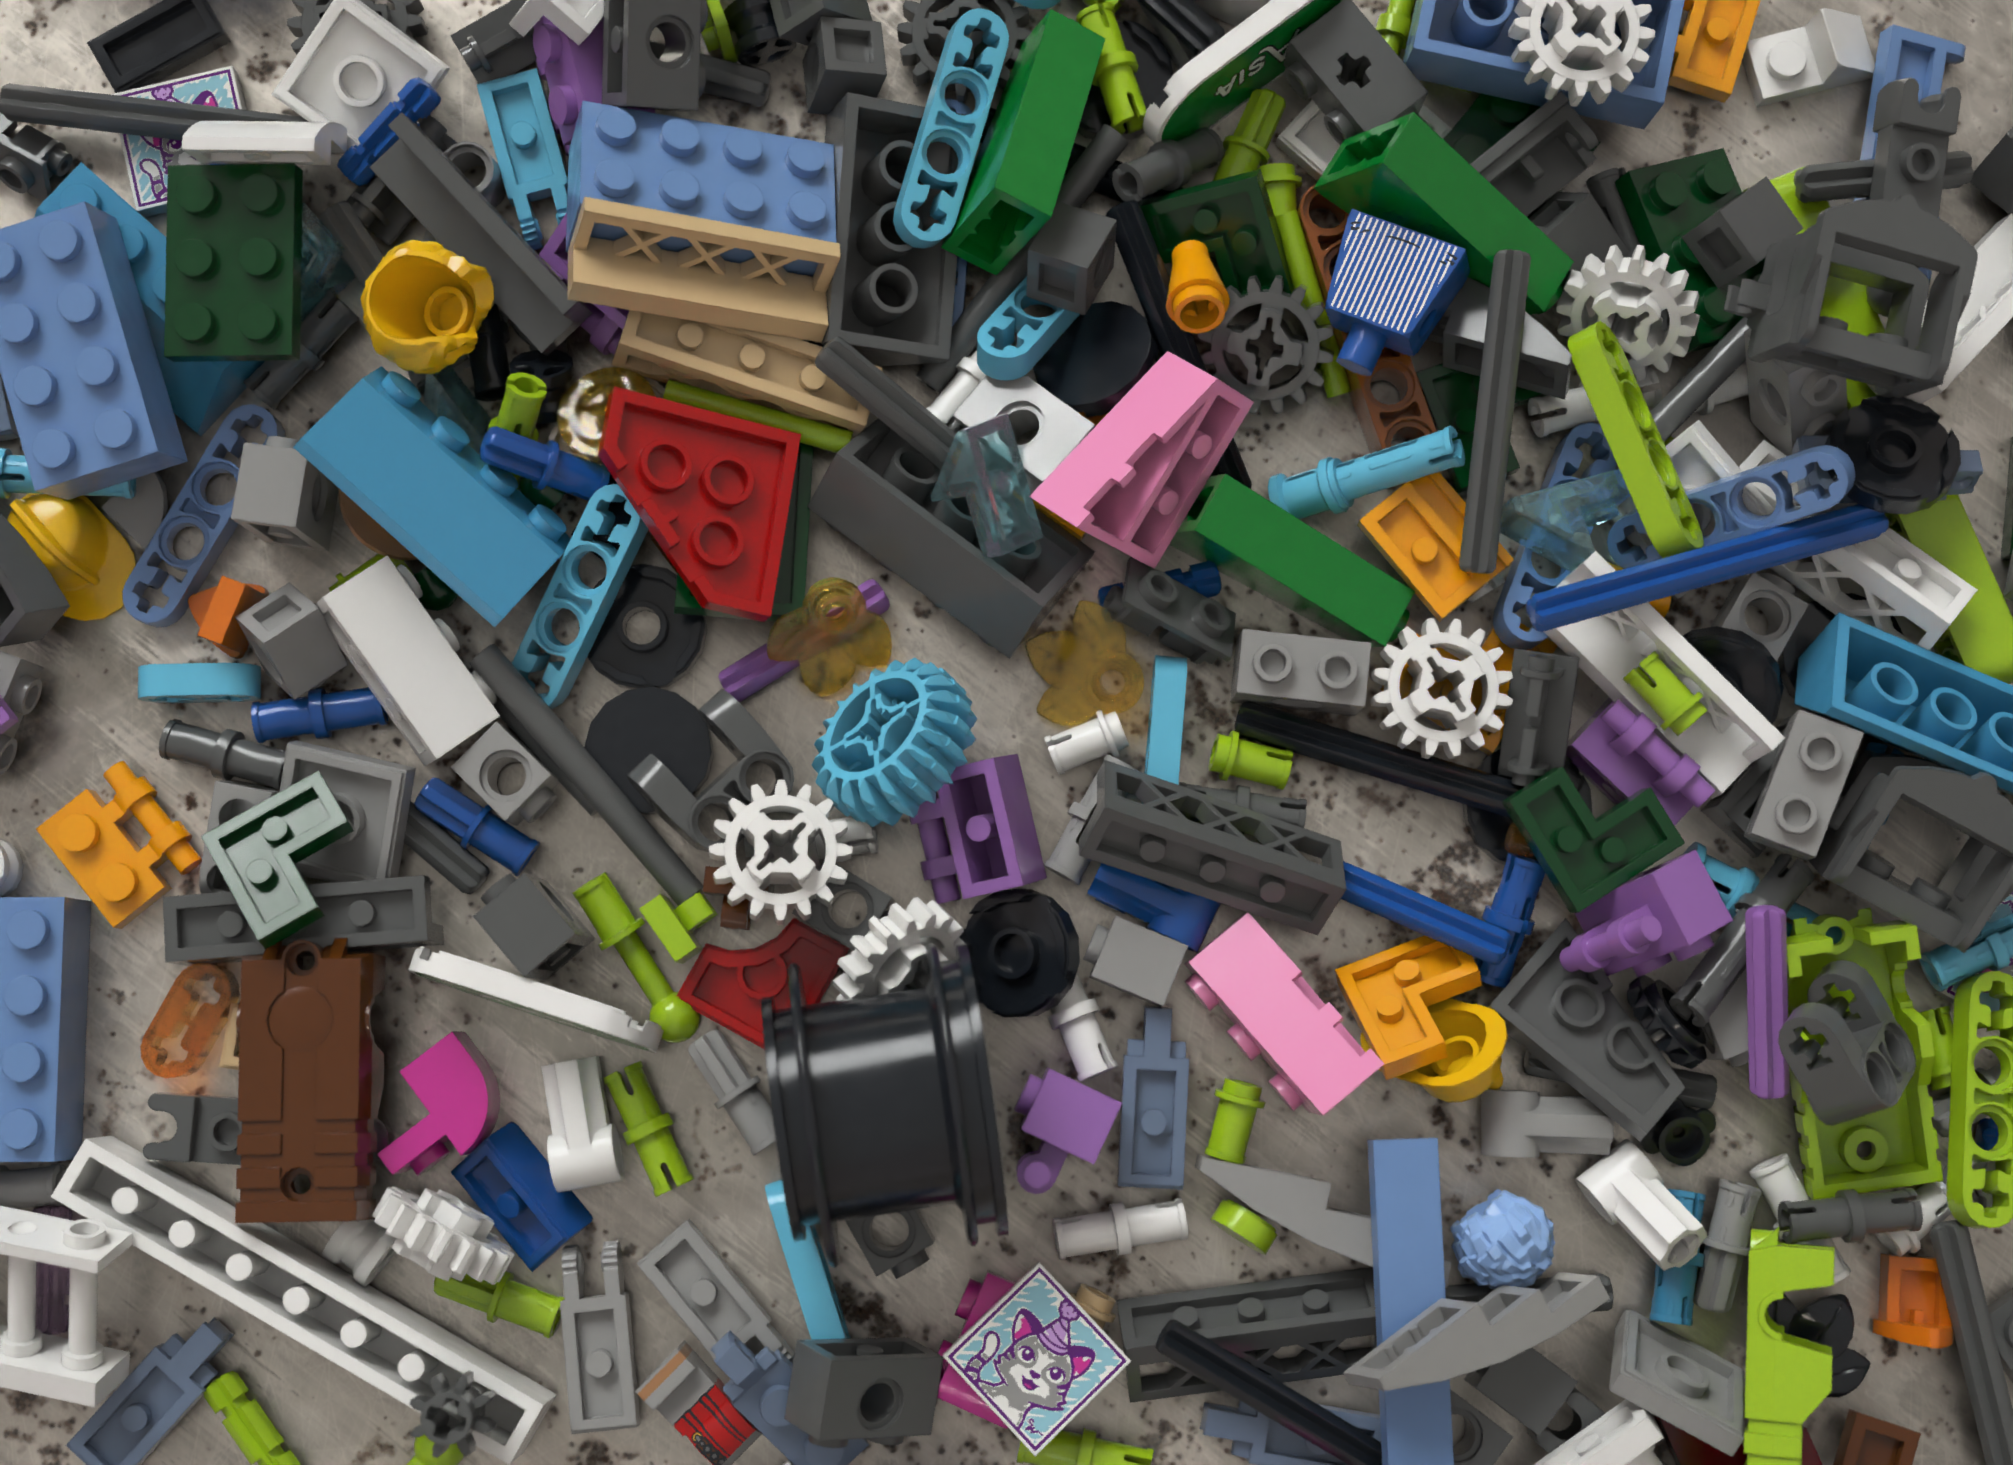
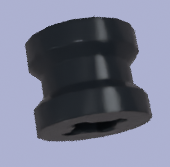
M735 0L724 10L729 29L736 33L738 39L735 44V53L739 63L748 66L771 63L785 57L796 47V42L779 37L770 0Z
M531 350L521 353L510 362L511 374L518 372L532 374L540 378L547 386V394L542 402L536 423H555L565 420L577 410L576 393L569 387V382L574 376L573 360L567 353L553 350L548 356H545L539 350Z

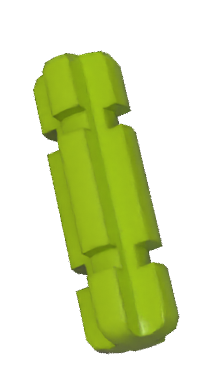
M234 1371L224 1373L206 1387V1391L203 1394L204 1398L215 1414L222 1411L226 1417L222 1424L251 1465L255 1462L258 1465H301L291 1449L284 1452L280 1446L284 1439L256 1399L249 1401L245 1396L249 1389L238 1373Z

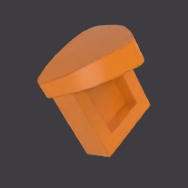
M222 575L218 586L193 594L188 599V606L200 627L197 635L211 641L230 657L241 659L249 646V642L235 617L269 596V591L261 585L241 583Z
M1880 1253L1878 1319H1873L1872 1333L1899 1342L1927 1348H1945L1954 1343V1331L1935 1257L1909 1255L1899 1257L1894 1254Z

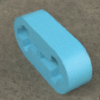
M245 663L141 665L138 667V699L156 703L257 701L261 699V666Z

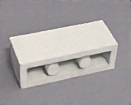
M387 555L323 596L315 605L320 609L340 648L423 765L426 766L497 719L500 715L493 706L497 702V697L476 671L472 673L468 671L456 654L460 649V645L450 627L440 618L433 620L419 601L423 593L412 573L402 564L395 567Z

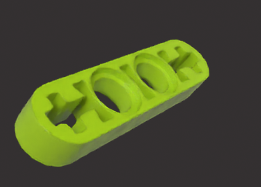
M1601 321L1570 336L1568 339V349L1572 354V361L1654 548L1662 558L1703 547L1704 540L1699 522L1617 337Z
M1988 971L1964 979L1957 987L1954 998L1946 1195L1948 1208L1953 1217L1962 1225L1973 1229L2002 1227L2013 1218V977L2001 971ZM1988 991L1990 997L1999 999V1010L1991 1012L1989 1006L1980 1004V993ZM1987 1028V1032L1999 1030L2000 1037L1986 1036L1978 1038L1977 1029ZM1982 1048L1991 1050L2000 1062V1076L1992 1085L1986 1084L1979 1079L1974 1069L1975 1056ZM1981 1113L1993 1119L1998 1128L1997 1143L1989 1151L1980 1148L1972 1137V1123ZM1972 1161H1995V1170L1985 1171L1986 1168L1972 1169ZM1982 1189V1192L1992 1194V1207L1983 1208V1205L1974 1203L1972 1199L1973 1190Z

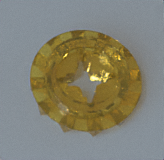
M619 367L595 370L577 380L567 390L558 408L557 424L562 438L574 454H585L595 463L600 460L598 451L603 427L597 417L598 415H605L609 393L614 386L656 397L648 381L632 370Z

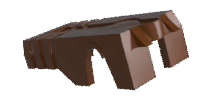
M348 937L334 938L333 944L324 948L315 942L307 940L293 941L288 946H284L281 940L265 949L263 955L242 956L241 998L236 1016V1030L239 1040L238 1121H242V1133L237 1135V1155H241V1168L236 1169V1189H240V1202H236L235 1223L326 1222L376 1219L372 1217L376 1209V1199H373V1186H376V1165L373 1166V1152H377V1132H374V1119L378 1117L384 1087V1053L374 1043L370 1017L375 996L385 989L386 956L375 953L347 954ZM310 951L315 956V964L311 969L303 970V958L300 955ZM301 1174L308 1176L311 1182L310 1189L304 1194L299 1193L294 1185L296 1178Z

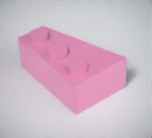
M1167 351L1029 497L1080 530L1155 569L1254 402L1218 378Z
M1248 912L1240 916L1184 963L1193 974L1185 981L1188 988L1207 1010H1212L1216 1005L1220 1006L1234 1023L1226 1031L1227 1034L1250 1061L1259 1054L1276 1073L1268 1081L1269 1084L1292 1111H1295L1302 1105L1307 1112L1324 1116L1385 1064L1371 1048L1367 1052L1363 1050L1341 1024L1344 1019L1330 1002L1325 1005L1301 976L1303 975L1302 971Z

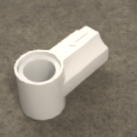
M599 1056L541 1066L552 1134L547 1138V1154L551 1178L556 1191L560 1193L623 1181L624 1161L617 1128L609 1120Z
M1624 1139L1610 1151V1155H1604L1575 1178L1579 1189L1596 1211L1611 1225H1615L1618 1222L1663 1271L1672 1267L1680 1268L1697 1255L1701 1243L1707 1237L1703 1225L1669 1192L1653 1164L1628 1139Z

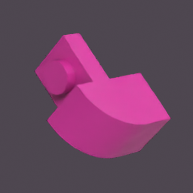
M452 1031L399 1071L430 1114L377 1153V1155L392 1175L407 1172L412 1168L416 1175L419 1176L450 1153L444 1145L448 1140L451 1141L462 1156L470 1154L491 1135L500 1110L499 1086L491 1066L466 1032Z

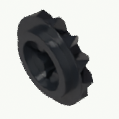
M1646 975L1637 977L1629 983L1627 999L1633 1008V1015L1644 1027L1645 1034L1649 1035L1656 1043L1659 1051H1664L1675 1064L1692 1070L1705 1061L1707 1058L1704 1047L1706 1037L1701 1027L1692 1024V1019L1695 1017L1693 1013L1688 1021H1685L1674 1012L1669 1004L1670 998L1676 994L1671 987L1661 980L1654 981Z

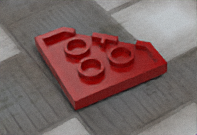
M614 386L608 397L598 456L702 608L760 622H765L771 617L801 434Z

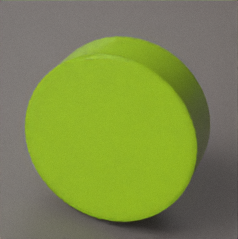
M1230 1199L1222 1200L1210 1218L1223 1231L1263 1255L1267 1254L1278 1236L1277 1230L1272 1225Z

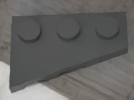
M1565 918L1488 1008L1494 1009L1506 1023L1507 1034L1641 1142L1684 1090L1685 1086L1650 1036L1645 1034V1029L1640 1022L1632 1021L1610 991L1613 984L1602 969L1588 973L1582 970L1569 972L1563 968L1560 962V952L1565 947L1570 946L1572 940L1578 936L1567 918Z

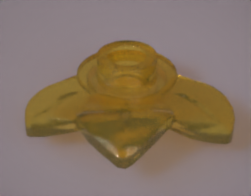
M836 577L824 578L812 585L806 594L802 607L780 616L771 628L767 640L768 658L775 661H793L798 659L799 669L805 685L811 692L820 697L828 696L842 689L854 675L856 664L877 668L886 666L892 651L891 633L885 619L867 609L864 596L856 585ZM835 607L845 608L835 616L826 617L827 613Z
M1088 600L1079 601L1073 618V632L1068 630L1049 631L1029 639L1025 644L1033 668L1042 679L1051 685L1043 694L1036 709L1039 715L1059 725L1074 726L1084 723L1095 715L1098 710H1102L1106 714L1116 711L1117 714L1132 708L1143 693L1145 684L1144 674L1139 663L1126 653L1125 628L1121 622L1112 620L1111 612L1102 605ZM1116 670L1123 675L1125 685L1121 692L1110 693L1103 687L1102 676L1106 671Z

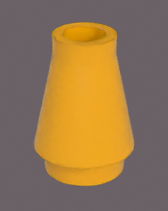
M1196 240L1184 241L1178 244L1171 254L1172 270L1166 310L1169 317L1183 331L1194 334L1209 332L1223 321L1230 304L1229 294L1210 259L1207 246Z

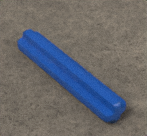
M1343 861L1346 891L1341 897L1342 900L1492 965H1500L1504 960L1512 938L1506 930Z

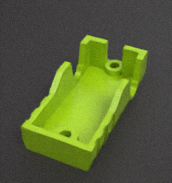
M1871 908L1858 909L1857 916L1850 921L1834 914L1817 916L1811 924H1807V917L1794 919L1790 936H1787L1788 1017L1795 1008L1808 1003V989L1825 965L1839 960L1855 962L1865 968L1874 979L1897 1023L1901 1025L1908 1035L1916 1061L1914 1074L1897 1104L1891 1108L1834 1126L1826 1125L1817 1117L1808 1101L1806 1093L1789 1067L1792 1099L1797 1104V1106H1793L1796 1129L1801 1133V1137L1798 1138L1801 1163L1805 1165V1169H1802L1804 1188L1807 1195L1813 1200L1835 1197L1838 1190L1854 1189L1859 1194L1944 1181L1941 1161L1937 1160L1936 1149H1939L1937 1129L1933 1128L1932 1117H1935L1933 1100L1928 1095L1927 1085L1931 1083L1935 1059L1931 1024L1913 1007V1001L1908 996L1904 979L1905 970L1908 969L1907 962L1921 959L1917 925L1909 924L1902 920L1873 924ZM1833 926H1838L1842 931V938L1836 944H1833V938L1826 936L1827 930ZM1835 984L1829 991L1833 998L1843 996L1849 1004L1855 996L1851 990H1838ZM1806 1027L1800 1034L1804 1041L1815 1039L1821 1047L1826 1041V1037L1822 1033L1811 1035ZM1869 1141L1872 1146L1871 1153L1867 1157H1859L1857 1154L1858 1145L1861 1142Z
M1780 1226L1775 1230L1751 1229L1748 1266L1745 1418H1748L1747 1428L1744 1431V1453L1747 1456L1744 1465H1802L1803 1422L1832 1391V1347L1784 1333V1326L1777 1324L1770 1317L1768 1306L1775 1300L1783 1299V1293L1787 1291L1833 1286L1834 1246L1779 1242Z

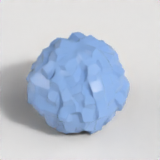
M1497 1189L1487 1197V1201L1475 1205L1466 1212V1215L1460 1221L1456 1220L1452 1224L1450 1229L1454 1241L1451 1247L1458 1260V1270L1462 1277L1472 1279L1478 1286H1488L1494 1290L1503 1285L1526 1288L1533 1285L1536 1279L1542 1276V1273L1552 1265V1258L1554 1257L1553 1247L1555 1245L1554 1223L1547 1218L1543 1207L1533 1204L1525 1197H1519L1506 1190L1501 1191Z

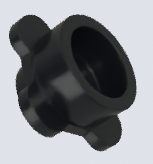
M1677 1097L1648 1134L1641 1140L1640 1144L1649 1154L1661 1152L1669 1162L1679 1166H1689L1699 1160L1708 1150L1710 1133L1716 1128V1119L1709 1109L1701 1108L1694 1110L1684 1106ZM1676 1127H1683V1131L1680 1134H1672Z

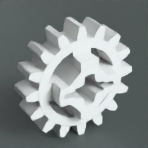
M1519 0L1514 9L1519 18L1514 19L1508 30V37L1521 40L1522 42L1517 45L1511 55L1512 61L1514 63L1529 61L1532 67L1524 81L1529 85L1541 78L1548 83L1545 90V98L1548 100L1553 99L1559 90L1562 89L1568 91L1570 106L1577 107L1585 93L1589 91L1597 104L1604 103L1611 93V86L1621 93L1624 92L1634 79L1632 72L1640 73L1650 57L1642 49H1646L1655 38V30L1640 25L1645 22L1651 13V5L1640 4L1634 6L1632 0ZM1543 17L1545 20L1541 25V18ZM1615 22L1619 25L1621 40L1615 34ZM1541 26L1549 34L1546 46L1542 39ZM1582 30H1584L1585 32H1587V33L1583 34L1581 37H1578V36L1576 35L1577 33L1581 32Z
M1613 245L1610 246L1604 263L1591 253L1586 256L1581 272L1575 270L1570 272L1564 286L1565 291L1562 292L1556 308V312L1563 315L1557 331L1561 336H1572L1598 321L1605 323L1617 337L1638 381H1642L1646 378L1650 364H1653L1658 370L1665 373L1669 371L1674 355L1680 357L1686 355L1691 341L1690 336H1695L1700 315L1694 313L1699 300L1698 291H1683L1689 276L1686 269L1676 271L1673 274L1666 271L1669 255L1663 253L1654 262L1645 260V247L1637 245L1632 257L1623 258L1618 246ZM1590 295L1594 298L1591 308L1596 312L1595 316L1589 318L1587 312V299ZM1667 308L1670 325L1664 332L1661 328L1663 318L1660 315Z
M1434 618L1427 619L1422 624L1421 637H1418L1409 627L1404 628L1398 634L1403 650L1387 644L1380 652V656L1390 665L1389 668H1375L1371 672L1370 679L1384 685V691L1374 695L1370 699V704L1375 707H1387L1389 715L1379 724L1380 728L1383 731L1397 725L1403 731L1397 744L1401 749L1414 740L1420 741L1421 758L1429 759L1435 753L1438 745H1443L1448 759H1455L1460 756L1462 740L1472 750H1477L1485 745L1483 735L1479 729L1482 728L1488 732L1496 733L1504 725L1499 717L1493 713L1494 710L1507 709L1512 706L1513 699L1506 694L1499 693V686L1513 679V674L1510 671H1496L1493 664L1504 653L1501 647L1485 652L1480 647L1485 636V631L1481 628L1468 638L1462 636L1460 619L1454 618L1447 626L1445 632H1439ZM1436 648L1456 651L1466 657V659L1457 661L1444 658ZM1407 663L1409 665L1407 670L1413 680L1410 694L1401 700L1399 689L1400 676ZM1480 678L1482 683V700L1475 715L1474 711L1476 708L1470 698L1473 683ZM1448 679L1454 689L1449 692L1447 698L1441 696L1434 699L1428 689L1435 683V680L1441 682ZM1420 716L1441 720L1446 729L1450 728L1451 730L1440 731L1430 729L1418 723L1415 719Z
M785 780L777 781L775 795L765 796L758 784L752 785V803L746 806L741 801L732 798L728 802V809L734 820L730 822L716 819L713 825L714 832L725 839V843H716L709 846V858L725 862L724 866L718 868L713 873L714 882L716 885L732 882L734 887L727 896V902L733 907L741 903L745 898L751 902L750 919L754 921L762 915L765 908L774 910V918L777 925H784L787 910L796 908L798 915L806 921L811 918L810 901L816 899L827 907L833 903L834 896L827 887L829 882L836 885H845L848 873L835 865V863L849 860L852 857V846L837 843L836 841L847 832L848 824L846 820H837L830 823L827 818L833 809L834 802L828 798L817 806L810 803L811 786L807 784L799 790L797 796L788 795ZM788 812L796 814V816L792 820H771L766 814ZM741 834L746 837V841L754 848V857L746 864V868L741 871L736 858L737 843ZM818 834L823 841L825 849V861L820 871L816 868V864L808 857V847L814 842ZM797 838L792 850L793 862L789 864L785 859L779 858L773 864L769 862L765 866L769 859L770 842L782 847L788 841L792 843ZM770 884H790L796 891L776 894L764 891V889Z
M918 897L913 898L906 911L897 902L892 904L888 916L881 919L873 916L868 920L870 931L865 936L853 935L849 940L855 947V950L851 952V955L839 958L837 962L845 973L833 980V986L840 992L836 1000L925 988L929 979L926 958L927 944L933 943L936 945L939 961L953 960L956 956V945L966 944L959 938L964 932L963 927L934 900H931L926 905Z
M392 1186V1188L387 1187L372 1214V1217L376 1218L374 1220L376 1224L386 1228L387 1234L397 1238L392 1246L397 1254L410 1259L424 1268L429 1274L446 1281L454 1278L462 1282L467 1274L479 1282L485 1280L495 1285L496 1282H500L515 1253L510 1251L511 1247L498 1241L499 1237L490 1233L494 1221L489 1216L478 1212L463 1203L458 1197L440 1189L438 1192H434L425 1188L422 1195L419 1196L409 1189L404 1191L396 1186Z

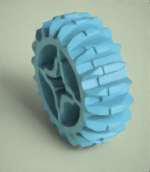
M914 657L905 664L894 660L889 664L885 672L874 668L867 682L863 685L854 683L853 693L845 701H836L839 709L834 717L823 721L827 732L814 743L819 752L812 763V767L818 773L815 783L822 789L823 794L834 802L833 806L846 817L851 816L856 821L865 822L871 827H875L882 821L893 826L899 821L902 814L914 818L923 802L935 803L936 792L944 784H953L951 774L955 768L968 762L963 754V750L971 746L976 740L970 729L978 719L971 711L972 701L966 695L965 689L943 668H937L931 662L927 664L922 663Z

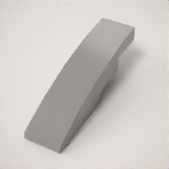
M1197 1154L1195 1168L1256 1212L1316 1245L1373 1267L1371 1216L1327 1207L1331 1188L1330 1182ZM1444 1258L1445 1288H1447L1452 1262Z
M1558 1272L1537 1289L1503 1285L1497 1287L1478 1303L1441 1298L1345 1370L1343 1374L1350 1385L1383 1391L1449 1380L1506 1361L1560 1334L1607 1302L1610 1297L1599 1276Z

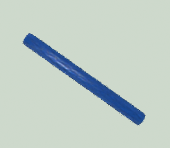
M1859 504L1539 592L1526 602V611L1530 617L1532 627L1537 631L1544 632L1878 538L1881 533L1888 530L1889 519L1884 513Z

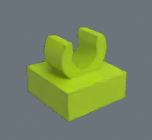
M701 892L696 893L677 908H675L667 896L659 894L639 908L674 961L684 964L703 949L693 932L718 915L709 900Z

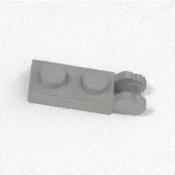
M690 1219L637 1262L639 1268L714 1359H716V1356L711 1351V1347L731 1330L744 1344L755 1335L764 1347L768 1346L773 1352L779 1349L793 1363L795 1352L781 1334L770 1324L772 1318Z
M608 1241L603 1244L601 1268L604 1273L605 1294L583 1297L585 1265L581 1249L578 1245L563 1246L561 1261L565 1300L560 1301L571 1432L572 1434L638 1427L640 1425L638 1395L635 1393L637 1390L630 1300L629 1292H624L625 1277L620 1241Z

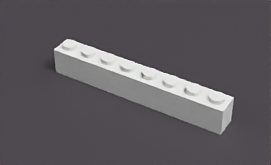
M114 1136L86 1138L51 1195V1198L87 1219L98 1220L108 1228L132 1232L133 1246L412 1409L414 1408L409 1403L414 1397L418 1395L433 1397L435 1395L430 1385V1378L442 1372L447 1377L451 1386L457 1383L462 1374L467 1371L474 1372L472 1387L477 1389L480 1394L486 1391L495 1392V1397L485 1404L484 1416L491 1418L497 1424L495 1429L489 1433H480L475 1430L471 1433L477 1447L508 1465L524 1453L557 1395L370 1285L363 1287L353 1280V1275L263 1223H235L236 1207L157 1161L145 1158L143 1153ZM455 1399L440 1408V1410L449 1414L447 1425L451 1428H455L467 1420V1418L461 1417L457 1413L459 1402Z

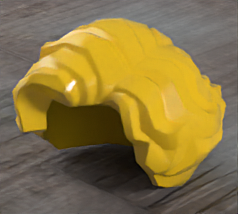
M406 241L389 250L365 281V287L360 297L364 311L363 323L372 339V345L377 354L387 358L390 362L397 364L406 371H413L418 374L440 372L448 365L454 364L459 357L469 354L475 349L478 341L476 332L494 305V287L491 276L485 267L469 263L465 257L458 256L437 242Z

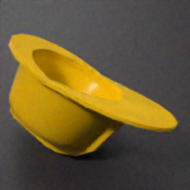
M29 493L21 499H15L9 505L12 511L9 513L7 521L21 534L46 566L70 605L63 616L81 621L98 620L110 616L124 606L122 591L126 580L136 566L135 553L125 537L90 499L84 495L66 500L47 494Z
M1451 998L1428 1006L1427 1009L1445 1041L1448 1057L1395 1078L1419 1084L1431 1096L1448 1103L1464 1102L1473 1099L1487 1089L1500 1090L1504 1080L1500 1069L1502 1064L1501 1055L1508 1039L1506 1023L1494 1009ZM1361 1032V1047L1367 1052L1370 1047Z

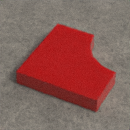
M793 918L776 938L756 948L727 950L706 943L677 996L679 999L690 1004L694 1011L765 1050L762 998L773 997L776 1009L791 1007L788 979L790 964L795 962L800 966L807 1005L818 1004L822 1002L841 968L837 964L839 958L848 955L851 949Z

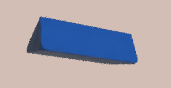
M514 1122L508 1123L488 1136L451 1171L452 1175L483 1213L494 1221L496 1229L531 1272L542 1265L592 1222L591 1214L572 1191L560 1193L556 1191L548 1161Z

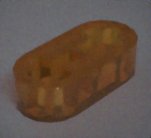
M197 963L185 968L176 978L148 1027L140 1046L141 1059L145 1067L154 1075L163 1078L187 1077L197 1072L203 1065L228 1021L231 1003H237L239 999V983L235 975L228 968L212 963ZM214 976L216 980L213 984V989L221 994L217 1003H204L196 1016L191 1015L200 999V995L192 990L196 981H209ZM185 1025H188L189 1028L180 1045L188 1052L186 1059L172 1060L169 1064L165 1063L168 1052L165 1048L161 1047L162 1040L164 1038H177Z

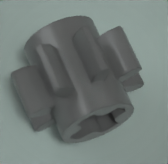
M472 1371L462 1374L457 1383L451 1386L447 1377L442 1372L430 1378V1385L435 1395L433 1397L418 1395L411 1399L409 1403L414 1409L422 1411L420 1416L421 1424L415 1427L410 1434L412 1437H420L425 1434L428 1439L435 1443L433 1446V1457L435 1458L444 1454L449 1446L457 1443L460 1452L464 1456L470 1455L476 1450V1441L471 1432L475 1430L480 1433H489L496 1427V1422L484 1416L485 1404L495 1397V1392L486 1391L480 1394L477 1389L472 1387L471 1385L474 1380V1372ZM453 1399L459 1402L457 1413L461 1417L467 1418V1420L455 1428L447 1425L449 1414L440 1410L441 1407Z

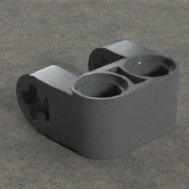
M724 689L718 691L698 710V714L737 760L697 797H694L679 779L652 754H649L626 775L636 791L667 824L693 847L709 852L710 845L725 843V839L721 838L718 841H712L702 835L698 826L700 812L709 804L717 805L725 810L729 821L732 822L734 818L728 809V802L732 798L741 801L746 806L752 803L751 791L746 785L745 776L747 769L753 762H763L772 768L776 779L775 787L778 780H785L788 795L794 783L793 768L788 759L752 715ZM775 787L768 796L775 795ZM741 834L738 843L745 837L743 834Z
M1845 960L1832 961L1821 969L1809 987L1808 1003H1804L1793 1010L1779 1031L1778 1036L1781 1053L1806 1093L1814 1113L1823 1123L1830 1126L1893 1107L1897 1104L1908 1085L1916 1067L1915 1054L1908 1035L1901 1025L1897 1023L1871 975L1865 968L1855 962ZM1834 984L1840 991L1851 990L1855 996L1850 1004L1843 996L1833 998L1829 994ZM1805 1027L1811 1035L1822 1033L1826 1037L1822 1047L1815 1039L1804 1041L1800 1034Z

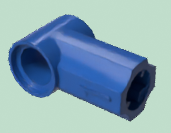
M1101 863L1087 892V895L1096 899V901L1146 923L1147 929L1188 945L1187 949L1198 953L1221 905L1219 902Z

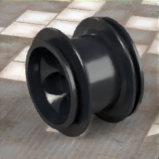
M927 944L926 958L929 979L925 988L807 1005L801 969L794 962L788 968L791 1007L776 1009L773 997L762 998L763 1036L772 1115L792 1236L795 1242L806 1240V1226L820 1224L827 1261L833 1268L837 1267L840 1263L837 1221L956 1204L962 1211L967 1243L970 1246H976L978 1243L977 1225L994 1223L997 1236L1008 1235L1005 1185L989 1066L975 980L966 944L956 945V959L939 961L935 944Z

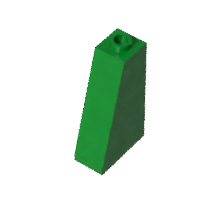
M1050 9L1025 39L971 170L956 223L952 231L944 238L941 246L942 249L997 275L1052 217L1105 42L1104 37L1085 28L1077 21Z
M1415 112L1344 139L1314 186V189L1320 195L1348 214H1350L1351 209H1355L1465 248L1470 267L1468 277L1489 288L1491 286L1493 259L1498 250L1512 249L1529 253L1531 262L1525 312L1529 315L1542 314L1557 302L1563 292V285L1561 283L1574 263L1565 252Z
M1227 474L1209 477L1169 544L1200 562L1211 561L1215 563L1219 572L1346 640L1370 642L1371 647H1385L1387 643L1394 641L1398 637V634L1405 628L1410 616V612L1406 608L1415 593L1414 590Z

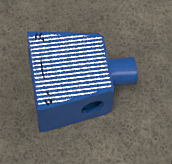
M1351 209L1325 306L1331 326L1348 333L1336 359L1338 364L1354 373L1371 376L1384 347L1408 356L1417 354L1469 276L1470 267L1466 249Z

